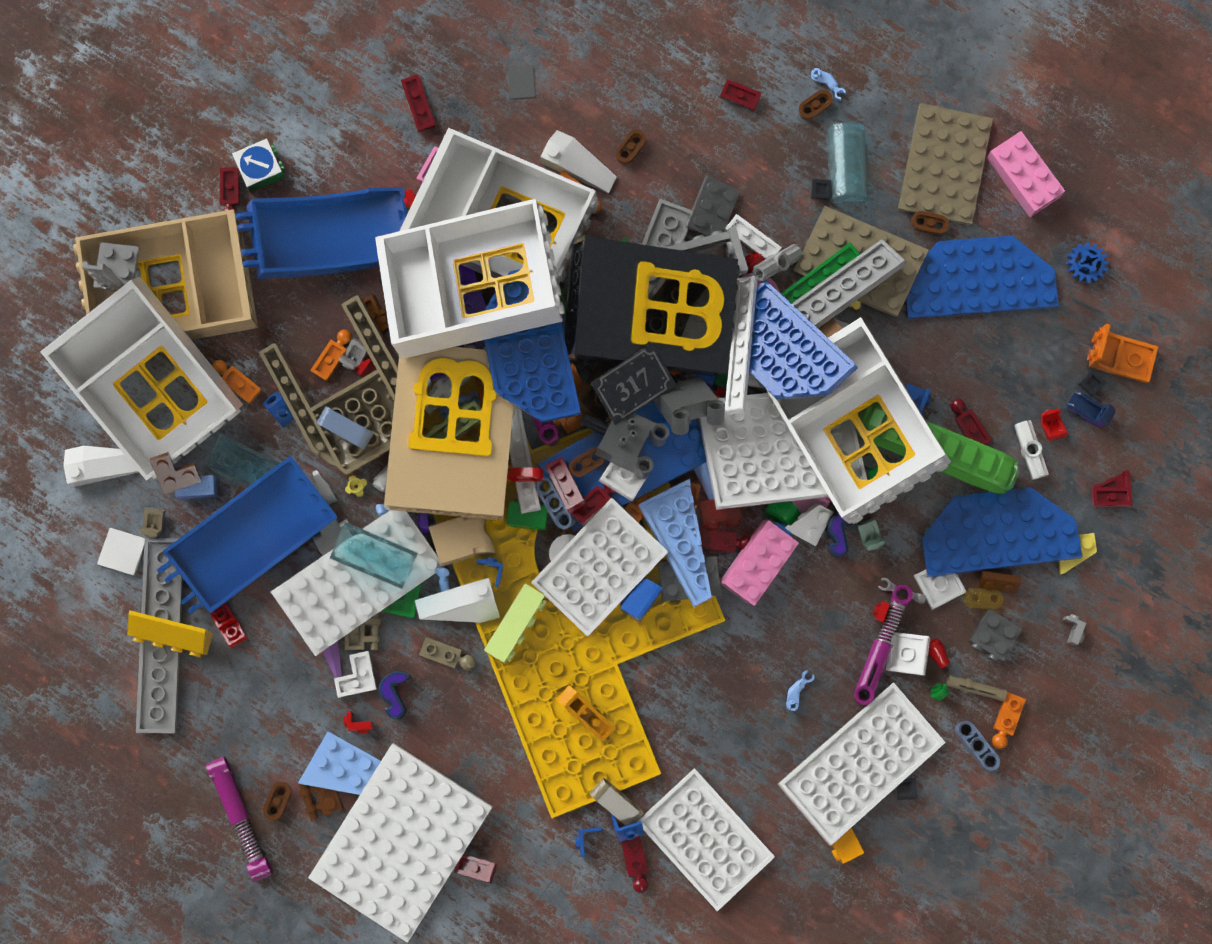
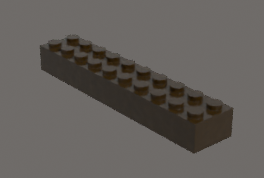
M661 278L648 295V299L677 304L679 281ZM688 283L686 298L688 306H693L706 289L703 284ZM647 309L645 331L664 335L667 328L668 313L664 310ZM676 314L674 331L687 314ZM599 362L577 392L581 415L588 414L606 424L611 420L591 382L619 364Z

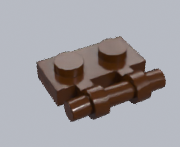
M299 784L301 790L299 793L304 799L306 814H309L311 821L318 819L317 810L321 809L323 816L343 810L336 790L315 786L308 788L307 785ZM315 792L319 801V804L316 805L313 804L310 795Z

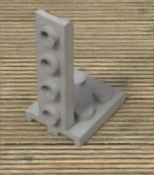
M736 227L728 228L726 232L721 230L715 231L707 237H704V235L696 236L693 240L687 242L686 240H680L672 246H658L697 252L726 244V256L738 259L740 270L737 279L746 275L748 271Z
M100 242L97 266L84 261L82 268L93 278V287L95 289L101 288L105 291L115 292L127 282L136 278L140 248L137 246Z

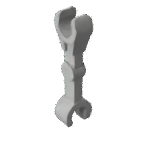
M882 578L881 581L887 582L888 586L886 588L878 586V589L892 592L897 586L889 579ZM898 590L897 593L899 595L907 597L906 591ZM912 592V599L920 604L925 602V595Z

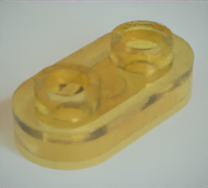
M974 588L964 594L963 600L969 608L996 609L1002 605L1003 595L995 589ZM972 595L977 596L978 599L976 602L972 601ZM991 596L997 598L995 603L991 601Z

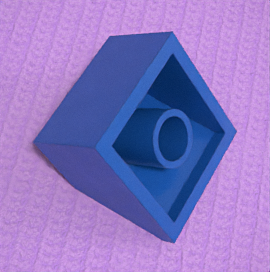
M644 577L633 588L631 594L627 595L619 603L622 605L620 610L640 623L663 588Z

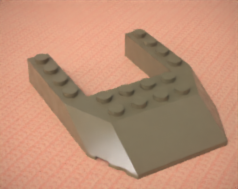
M359 295L341 305L377 370L319 404L313 406L280 345L274 343L259 352L311 451L346 475L390 451L398 372L396 358L364 300ZM325 407L332 409L374 433L365 450L317 424Z

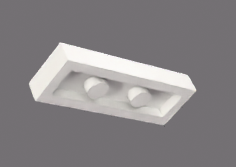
M737 214L725 228V231H728V228L736 227L740 242L753 252L762 254L765 259L769 255H775L782 248Z

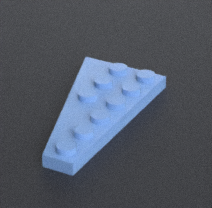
M690 479L640 503L638 507L656 540L669 551L665 556L693 607H696L710 600L712 596L706 573Z
M327 732L298 784L360 795L381 761L334 734Z

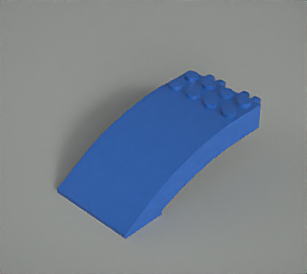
M404 187L368 188L366 190L309 197L252 199L247 205V212L235 214L238 220H249V223L237 225L238 231H250L253 249H243L241 256H254V260L243 261V267L256 268L257 279L317 276L380 267L375 237L400 231L408 214L403 200L405 198Z
M654 402L634 412L656 424L666 425L669 429V436L665 444L659 447L652 445L647 437L638 458L642 456L649 457L653 461L654 466L633 501L707 462L701 430L695 419L691 420L689 431L686 434L676 435L671 431L670 424ZM594 432L537 464L544 471L543 477H550L545 467L546 465L563 457L569 468V464L574 458L593 447L598 448L604 435ZM655 433L657 437L663 438L661 433ZM594 454L593 460L598 461L599 456ZM605 460L603 465L583 477L573 476L583 498L597 485L604 489V484L599 480L610 464L609 461ZM577 464V471L583 469L582 464ZM619 493L609 494L622 507L633 502ZM564 515L567 522L569 523V517L567 515ZM577 520L571 529L574 533L584 526Z
M290 455L207 519L165 548L163 554L169 561L159 567L157 571L158 573H163L172 565L176 571L169 574L164 581L168 583L180 575L192 590V593L180 602L186 604L196 596L200 602L190 607L188 612L192 614L201 606H204L208 613L211 614L338 517Z

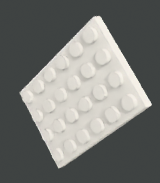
M611 498L531 583L584 634L589 636L669 551L621 505Z
M695 768L637 821L642 822L643 830L716 911L723 907L775 857Z

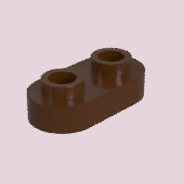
M819 90L799 105V116L804 120H811L828 109L832 103L831 93L827 90ZM824 99L826 102L820 103L819 100ZM809 109L811 113L807 114L804 110Z
M632 130L616 150V159L619 163L629 164L634 160L645 145V134L640 130ZM639 139L640 142L634 143L633 140ZM627 153L629 156L624 158L622 154Z
M918 211L913 215L911 225L917 231L943 235L949 228V221L943 215ZM917 220H922L923 224H918ZM936 224H940L942 228H936Z
M593 447L574 458L569 464V471L573 476L583 477L603 465L605 459L599 457L598 461H594L592 457L596 454L598 448ZM577 464H582L583 469L581 471H577Z
M277 782L272 786L263 808L264 816L267 819L278 820L282 817L292 793L288 783ZM280 788L285 790V794L282 796L279 794ZM274 806L278 810L276 814L271 812V808Z

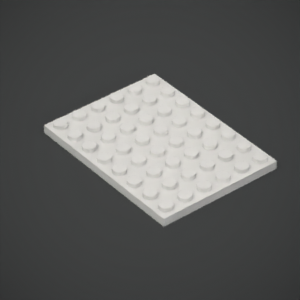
M768 393L747 395L745 412L728 415L725 412L724 423L721 425L709 424L707 416L698 418L716 510L829 497ZM718 398L725 403L726 398ZM847 419L831 430L832 436L845 456L860 449L855 425L852 420ZM861 457L854 461L851 467L859 479L867 480Z
M392 743L308 878L408 943L493 806L395 743Z

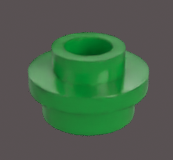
M945 683L936 684L931 689L930 696L937 701L944 699L949 694L948 686Z

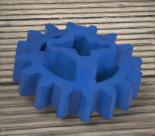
M1089 242L1084 247L1082 244H1079L1067 256L1070 259L1066 262V265L1070 266L1067 272H1073L1071 278L1078 277V283L1082 280H1085V284H1088L1090 280L1095 283L1097 278L1101 279L1104 276L1103 273H1106L1108 270L1104 267L1109 264V261H1104L1107 254L1102 255L1103 248L1097 250V244H1094L1092 247H1090ZM1077 255H1079V262L1075 263ZM1099 263V268L1096 272V265Z

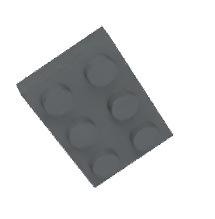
M709 175L705 176L685 227L700 235H704V237L710 236L715 231L721 230L724 232L740 191Z
M717 556L705 557V567L711 596H720L721 588ZM669 562L659 563L663 602L689 599Z

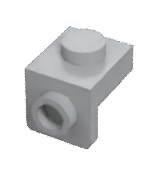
M353 338L344 355L338 361L343 363L342 365L345 368L355 370L368 353L363 343Z
M1073 614L1064 617L1063 621L1073 625L1067 644L1076 646L1084 640L1085 632L1083 631L1086 623L1081 621V617Z

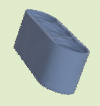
M328 407L324 408L317 421V424L363 450H365L374 434Z
M544 477L543 481L536 482V491L555 524L561 529L573 527L577 520L566 510L551 477ZM545 481L550 484L548 491L543 487ZM554 498H557L560 502L558 508L553 505ZM564 515L569 517L567 525L562 520Z
M969 721L959 722L955 726V734L983 770H996L1000 765V759L973 723ZM962 725L969 727V734L966 736L961 733ZM976 740L982 745L980 751H975L973 748V743ZM988 756L994 760L992 767H988L985 764Z

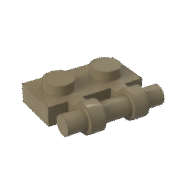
M379 613L345 635V650H365V642L371 643V650H378V644L381 640V636H379V625H381ZM365 625H371V636H365Z

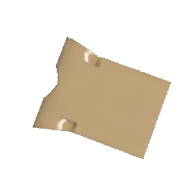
M459 517L429 527L441 567L476 555L496 553L492 538L484 531L485 519Z

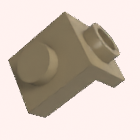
M146 507L144 509L143 527L139 529V534H143L147 538H156L164 532L166 510Z

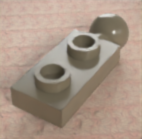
M427 637L419 653V656L454 669L460 664L462 669L470 671L476 664L472 656L465 655L462 657V650Z

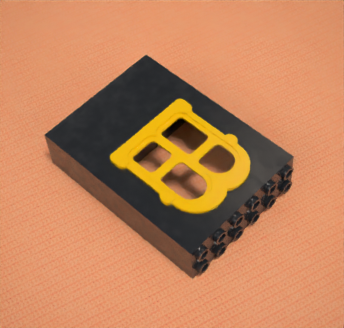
M583 236L574 240L572 243L564 338L569 358L620 364L653 343L668 371L711 377L728 374L731 337L735 327L733 314L736 311L735 295L738 291L736 280L740 270L738 259ZM650 277L678 280L680 283L678 303L672 304L649 300ZM689 282L700 283L707 287L710 298L705 306L693 307L687 305L686 298ZM647 309L664 310L668 313L667 328L664 335L645 331ZM685 313L702 317L707 325L705 335L700 339L675 336L676 314Z

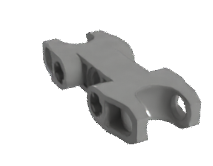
M318 470L313 471L312 475L316 482L315 488L328 505L336 502L337 498L330 485L323 479ZM335 519L322 529L320 534L312 538L319 552L324 556L355 533L347 519L340 523Z

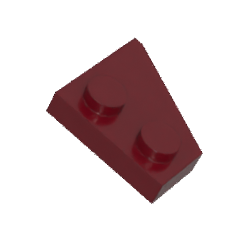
M1126 470L1122 474L1092 487V508H1131L1133 503L1130 470Z

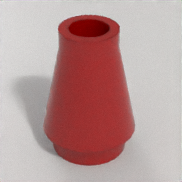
M939 638L931 640L928 651L930 657L938 664L939 668L949 665L950 662L943 641H940Z

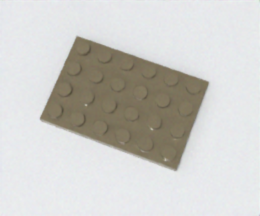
M920 103L897 211L911 214L925 211L943 215L949 222L971 226L993 118Z
M824 206L793 273L804 277L850 242L862 254L883 239L905 260L906 265L857 301L897 318L929 250Z

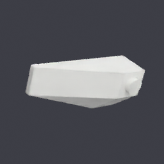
M558 130L548 140L541 155V164L559 172L565 171L574 179L608 194L617 178L574 137Z
M81 446L65 450V476L67 484L72 487L139 472L121 449Z
M489 578L415 600L419 619L483 623L500 618Z

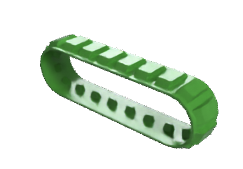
M878 402L863 409L859 414L860 420L868 431L873 430L888 419ZM926 421L951 461L948 467L941 471L942 473L996 494H1006L1008 490L1014 487L1020 472L1016 459L999 450ZM890 428L874 438L876 446L905 457V445L894 428Z

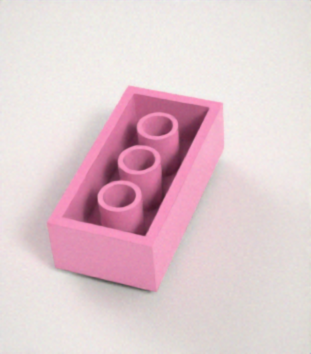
M1022 131L991 150L987 156V160L1030 218L1058 200L1065 192Z
M763 520L751 536L749 543L741 550L721 578L720 584L748 605L755 606L799 542L771 521Z

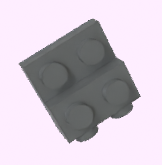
M989 608L968 642L972 644L971 647L974 650L987 653V657L993 662H1004L1022 629Z

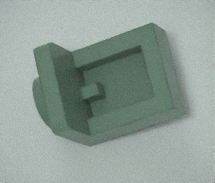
M875 518L856 524L862 545L867 550H877L885 544Z

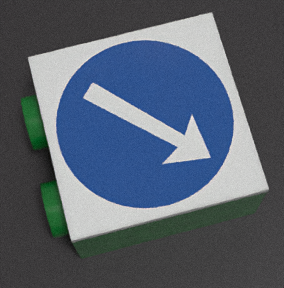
M267 139L232 153L250 193L285 178L282 173L285 171L281 160L277 161L275 157L278 154L274 144H269Z

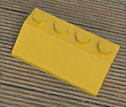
M130 610L128 614V635L133 637L132 641L144 643L147 640L152 642V646L163 648V645L171 646L170 650L182 653L183 649L190 651L189 655L201 657V654H208L213 632Z

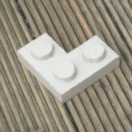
M369 651L349 655L353 674L334 678L338 698L377 690Z

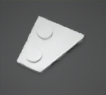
M814 503L807 512L797 517L798 520L791 526L787 525L785 528L797 537L816 546L834 512L818 503Z

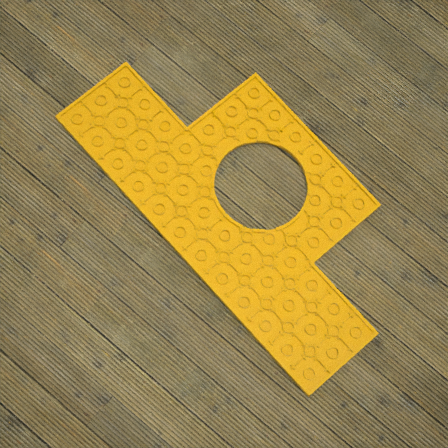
M472 376L469 381L460 387L459 395L469 396L472 391L478 392L475 382L476 376ZM437 381L431 383L426 394H428L432 390V387ZM441 406L430 415L424 411L423 436L429 433L428 430L436 424L440 425L445 421V418L440 415L439 410ZM481 423L459 438L458 441L478 442L480 439ZM587 428L561 438L555 446L543 445L533 450L527 439L532 467L539 468L537 464L596 431ZM510 462V464H509V466H508V469H509V468H512V463H511V462ZM509 480L506 481L503 520L485 519L484 531L492 538L496 553L476 555L453 563L461 586L487 578L490 579L500 618L476 623L485 648L524 584L542 593L531 583L540 574L535 560V540L538 530L513 528L506 525L509 501L514 502V499H518L516 483ZM545 481L543 487L548 491L550 488ZM667 483L647 495L649 498H652L670 489L671 486ZM538 494L539 501L543 502ZM555 498L553 500L554 506L558 505ZM433 514L437 524L460 517ZM643 516L641 520L646 530L655 538ZM666 556L645 576V578L661 586L659 563L668 562ZM486 557L495 558L497 563L504 565L499 588L495 587L499 569L477 564V558L486 560ZM661 592L640 623L621 611L622 605L618 604L589 636L584 634L546 597L544 599L546 601L544 608L541 612L539 610L534 616L536 621L531 628L527 627L524 634L526 637L521 645L517 644L514 648L516 653L510 662L506 661L504 664L488 654L551 818L596 801L589 792L602 778L608 780L621 791L661 774L618 664L725 622L716 596H712L710 600L693 607L689 599L663 602ZM568 686L577 691L615 727L614 731L603 743L556 700Z

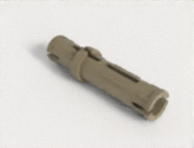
M951 674L948 676L946 683L948 687L963 690V693L970 692L1000 700L1001 702L1005 701L1007 694L1005 689L971 681V678L963 679L952 676Z

